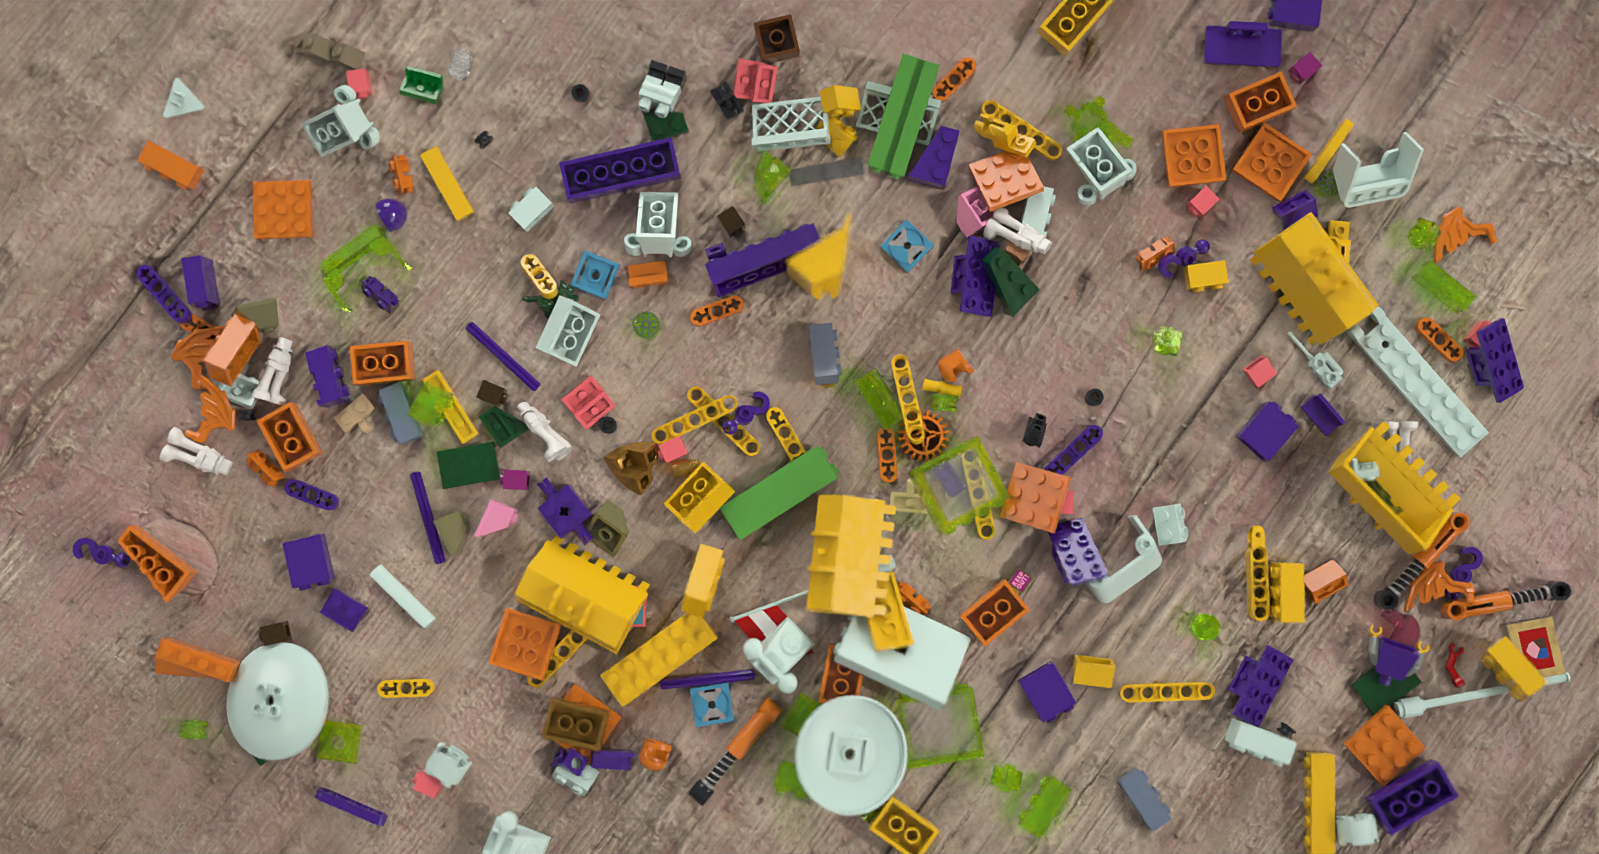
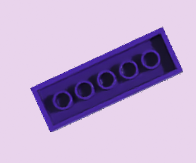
M672 137L559 162L567 200L570 204L681 179Z
M814 223L803 224L794 231H785L780 236L767 238L757 245L751 244L741 251H732L720 259H711L705 266L717 297L786 272L788 260L821 240Z

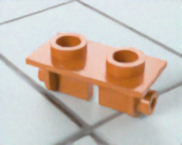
M394 154L389 161L390 172H393L395 178L393 179L394 190L398 191V196H401L404 191L407 194L412 193L414 189L412 175L404 176V173L410 172L408 158L405 155L397 156L398 159H396V154Z
M1163 237L1152 244L1153 252L1147 247L1137 253L1135 259L1138 263H1141L1142 271L1153 268L1165 255L1173 254L1175 252L1174 241L1171 242L1168 237Z
M259 449L247 455L248 458L245 460L247 465L256 474L260 471L263 472L259 477L267 486L273 488L278 484V480L285 478L281 470Z
M901 581L899 583L898 589L902 603L910 610L924 616L931 607L929 601L920 594L914 598L913 594L916 590L907 582Z

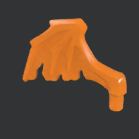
M1460 207L1442 216V222L1432 238H1435L1434 264H1437L1443 258L1442 250L1444 244L1446 252L1450 254L1457 249V245L1461 247L1465 242H1468V234L1471 237L1487 235L1490 244L1498 242L1493 224H1474L1464 217L1463 209Z
M224 326L200 330L195 328L183 340L178 339L171 358L175 362H183L190 369L191 386L193 389L200 391L208 390L201 385L200 375L202 374L203 366L199 363H205L204 356L208 350L212 349L215 343L213 339L208 340L206 338L212 335H219Z
M201 374V385L209 391V393H201V402L204 404L201 406V415L207 420L202 421L201 427L197 432L187 429L184 436L202 444L205 443L210 432L214 429L226 428L228 431L235 429V409H232L225 390L221 391Z
M1442 561L1435 562L1427 570H1422L1414 578L1415 580H1412L1410 585H1408L1410 587L1404 611L1407 612L1414 607V600L1418 595H1420L1419 602L1423 605L1429 603L1432 597L1435 600L1443 597L1445 589L1449 593L1459 592L1466 594L1467 604H1474V586L1470 582L1454 581L1446 574L1444 570L1445 563Z

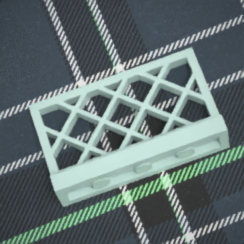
M867 81L856 127L878 132L880 127L878 122L882 118L876 120L871 110L881 105L885 111L883 103L888 101L892 87ZM868 94L876 96L880 103L870 108L866 102ZM929 97L926 110L934 111L933 118L927 123L922 119L923 125L919 128L925 127L928 132L927 140H920L917 137L916 143L927 146L930 144L941 100ZM870 112L875 122L870 125L861 124L862 116Z
M821 97L752 105V146L755 151L761 152L831 144L828 113H823V108L819 113L811 109L816 103H821ZM797 105L806 107L800 115L793 111ZM779 107H784L787 111L780 118L775 114V111ZM766 109L769 113L761 120L758 117L757 110ZM810 111L815 117L808 124L802 118ZM792 113L797 119L791 125H788L784 120ZM773 115L778 121L771 128L766 122ZM818 119L824 122V129L816 130L812 126ZM801 121L806 127L803 131L797 132L793 128ZM781 123L788 127L783 134H778L775 131ZM763 125L769 129L765 136H758V130Z

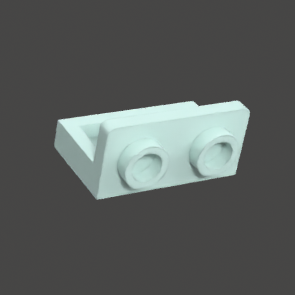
M239 374L231 387L220 383L218 388L221 391L225 390L230 402L252 409L258 400L252 397V393L257 388L259 380Z
M1355 455L1348 464L1359 478H1363L1364 481L1374 480L1375 477H1379L1376 461L1357 463Z
M1181 504L1154 507L1153 514L1159 546L1186 542L1188 529L1184 525L1185 511Z
M576 757L572 760V767L574 769L580 767V760ZM586 764L580 776H576L564 766H558L552 776L557 783L570 787L571 791L576 795L585 796L600 772Z

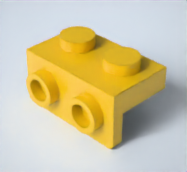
M828 114L831 144L825 145L836 155L842 157L859 136L855 134L856 131L852 127L842 123L839 116ZM820 121L815 129H824V122Z

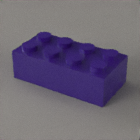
M1430 759L1364 798L1383 831L1392 836L1459 796L1440 763Z

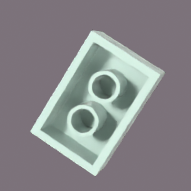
M559 296L536 348L577 367L601 314L571 299Z
M1234 718L1231 719L1224 739L1230 743V747L1245 753L1247 749V753L1264 759V756H1266V760L1280 766L1283 763L1290 765L1297 742Z

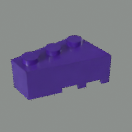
M941 126L909 174L907 181L944 190L960 130Z
M325 345L305 352L310 374H313L315 380L313 388L315 391L318 390L320 399L317 400L318 406L330 408L350 401V390L347 384H344V372L341 366H338V354L335 348Z

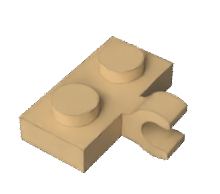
M362 394L336 415L334 419L345 433L350 432L359 425L361 430L368 434L373 430V427L365 418L377 408L365 394Z
M907 479L906 492L891 491L889 505L896 506V511L928 514L929 494L914 493L915 480Z

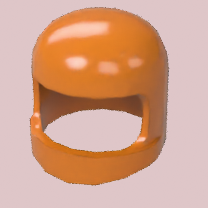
M959 349L944 356L938 363L939 372L947 382H956V376L962 372H966L968 375L974 372V369L966 361Z
M645 738L639 757L640 764L648 770H662L667 763L672 746L662 741Z

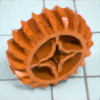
M920 410L924 431L928 434H933L925 438V445L924 441L921 443L923 452L914 449L909 443L905 423L900 424L905 429L898 430L899 434H903V437H899L898 441L904 440V444H901L900 448L905 446L908 448L904 452L905 455L911 451V459L918 455L917 460L921 461L922 456H924L927 462L929 461L928 455L936 459L935 452L941 455L942 451L939 448H947L942 442L949 441V438L944 437V435L949 434V430L943 431L942 428L946 427L947 423L940 425L939 422L943 420L942 417L937 420L934 419L937 413L934 412L930 417L929 410H926L925 416H922V411ZM914 412L911 413V417L913 418L912 420H910V418L907 417L909 421H915L917 419ZM924 420L933 423L938 431H929ZM918 430V432L912 434L911 437L913 439H919V437L914 438V436H918L919 434H921V432ZM939 436L937 445L929 451V439Z

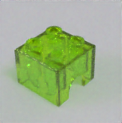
M801 690L780 720L779 726L799 737L800 731L807 719L822 704Z

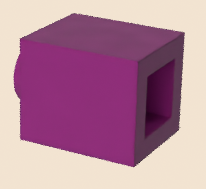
M1309 52L1294 64L1288 72L1294 82L1302 84L1320 69L1322 64Z
M504 470V474L500 476V485H503V489L529 490L530 471Z

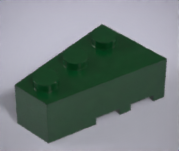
M995 247L982 260L990 281L995 287L997 297L1002 303L1004 313L1014 317L1040 289L1003 249Z

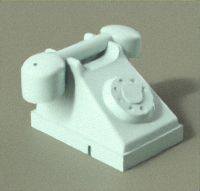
M341 85L334 90L335 98L343 105H337L301 123L321 157L359 140L360 145L364 149L369 150L377 145L380 139L379 132L372 126L374 123L368 121L359 106L361 100H356L355 91L347 85Z
M1099 127L1066 148L1067 153L1074 160L1089 185H1083L1078 189V200L1082 205H1093L1096 202L1097 196L1103 200L1106 195L1118 187L1124 186L1125 182L1132 179L1136 174L1135 162L1131 159H1123Z
M640 192L636 234L631 233L624 238L627 253L633 256H639L643 253L644 257L647 254H667L669 258L672 257L673 253L677 257H684L690 253L692 247L691 240L688 237L682 236L675 239L678 193Z
M787 617L762 642L755 638L748 639L744 644L743 651L752 665L771 684L775 685L778 682L780 691L788 694L797 688L796 676L788 673V671L815 643Z
M507 811L496 817L482 854H545L551 837L518 824L516 814Z

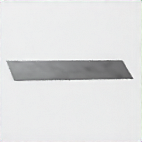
M861 157L789 170L791 187L864 174Z

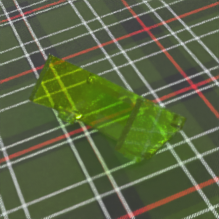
M379 225L368 227L325 258L319 265V271L326 287L341 308L348 312H352L353 309L338 290L344 284V277L341 273L369 252L373 251L378 256H385L392 251L403 267L408 270L412 268L386 231Z

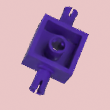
M547 477L542 480L543 482H539L537 486L547 496V501L537 509L557 535L563 539L571 532H574L584 546L589 543L588 541L593 540L594 537L584 527V522L594 514L574 488L567 484L560 491H557ZM563 507L570 509L568 511V516L562 515Z

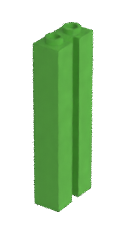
M902 54L868 162V166H871L870 170L878 173L885 170L889 172L888 176L897 179L900 176L904 177L940 65Z
M818 445L720 507L740 540L838 479L837 474L839 471L834 463L830 465L826 458L829 455L824 447L819 448Z

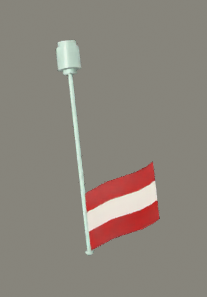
M892 553L887 555L891 556L890 564H879L878 571L892 572L893 569L897 568ZM808 590L735 617L730 616V622L736 623L749 639L755 638L762 642L788 617L778 605L807 595ZM810 649L804 656H807L815 652L812 649Z

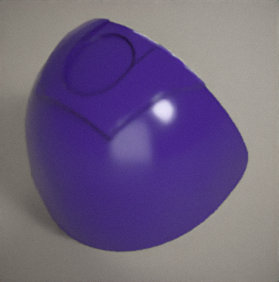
M383 199L375 203L377 212L389 232H394L405 224L407 210L401 202L395 199Z

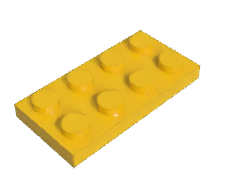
M893 571L888 572L889 581L877 580L876 588L888 590L887 598L875 597L874 604L885 606V615L873 614V617H866L875 652L908 647L914 644Z

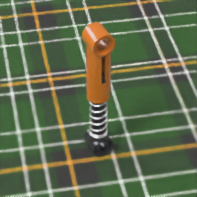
M1457 512L1449 516L1428 549L1423 552H1416L1412 556L1414 561L1409 562V566L1404 568V572H1400L1399 577H1395L1396 581L1391 582V585L1375 593L1373 601L1376 607L1385 610H1392L1397 607L1401 592L1406 590L1405 587L1410 585L1412 580H1415L1414 577L1419 575L1421 570H1427L1462 531L1468 529L1470 520L1466 514ZM1456 517L1459 519V525L1457 527L1454 525V519ZM1385 595L1389 597V602L1386 605L1383 603Z
M1550 581L1540 588L1534 587L1533 590L1528 588L1526 591L1522 589L1520 592L1514 591V593L1506 590L1475 596L1474 604H1467L1466 598L1448 600L1442 604L1441 613L1447 619L1461 620L1463 618L1510 610L1513 605L1530 604L1532 601L1536 603L1537 600L1564 601L1570 597L1571 588L1566 582ZM1557 586L1560 588V593L1558 595H1556L1555 589ZM1481 605V606H1478V607H1473V608H1468V609H1466V607H1469V606ZM1453 606L1456 607V613L1454 615L1451 614V608Z
M767 697L755 714L726 747L728 752L725 755L722 754L723 758L718 760V764L714 765L712 771L709 770L708 776L705 775V778L699 779L687 794L703 806L714 793L713 789L715 784L719 783V779L723 778L724 773L728 772V769L732 767L736 759L741 760L783 709Z

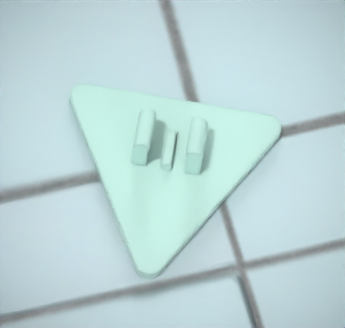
M175 78L163 116L170 118L204 110L205 106L179 78Z

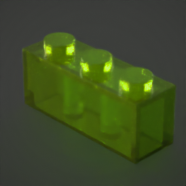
M1431 260L1423 263L1411 277L1456 314L1465 311L1476 297V295Z
M876 368L854 381L884 430L903 419L900 405Z
M1051 774L1042 779L1039 784L1041 788L1037 793L1034 792L1029 799L1030 805L1026 810L1023 809L1018 816L1019 825L1039 839L1072 790Z

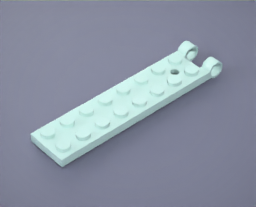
M1377 307L1375 311L1369 314L1370 318L1377 323L1372 330L1364 335L1363 330L1355 324L1346 330L1347 334L1457 458H1461L1489 432L1386 317L1385 312L1380 307ZM1383 341L1388 343L1387 348L1382 347Z

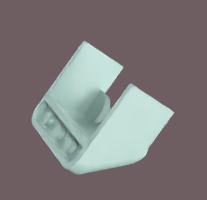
M1403 132L1398 148L1385 152L1381 163L1360 167L1361 160L1345 144H1341L1333 167L1340 201L1350 208L1404 196L1410 189L1424 149L1407 132Z
M1130 515L1127 518L1140 534L1135 541V548L1140 556L1110 578L1108 576L1086 582V585L1096 599L1102 603L1111 602L1157 569L1162 563V557L1154 539L1136 515Z

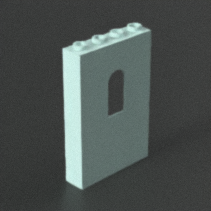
M904 607L914 644L908 647L905 655L892 649L875 652L866 617L849 615L847 620L850 623L848 627L844 626L840 637H843L841 643L837 642L833 653L836 656L833 661L935 709L941 710L946 704L971 638Z

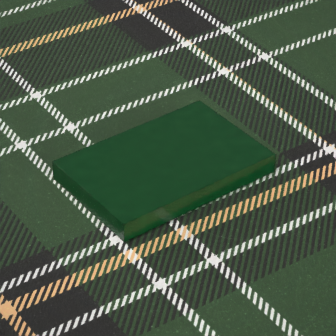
M494 441L437 451L443 489L500 479Z
M1374 667L1350 685L1374 716L1385 705L1391 706L1422 682L1416 673H1413L1402 681L1392 678L1390 685L1385 686L1378 682L1381 674L1377 673Z

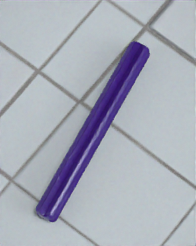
M470 322L466 326V330L532 391H536L541 384L475 323Z
M420 472L411 473L410 478L435 564L444 563L446 559L437 528L433 522L434 517Z
M749 669L664 678L660 680V688L663 690L754 680L755 671Z

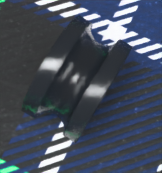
M577 84L572 88V96L577 102L582 103L589 99L590 92L585 85ZM581 89H584L585 95L578 98L577 90L581 91Z
M487 130L479 134L474 141L476 144H479L480 149L486 148L494 139L488 135L489 132Z
M1091 389L1085 395V401L1090 406H1097L1104 399V395L1099 389ZM1093 392L1099 397V400H1096L1095 403L1090 398V394L1093 395Z
M238 410V413L241 415L238 420H256V417H254L256 410Z
M604 417L599 423V428L603 433L612 434L617 429V422L612 417ZM605 421L613 422V425H611L613 426V428L611 430L608 428L605 430L603 428V426H605L603 424Z
M1281 722V727L1276 730L1291 740L1292 734H1296V731L1284 722Z

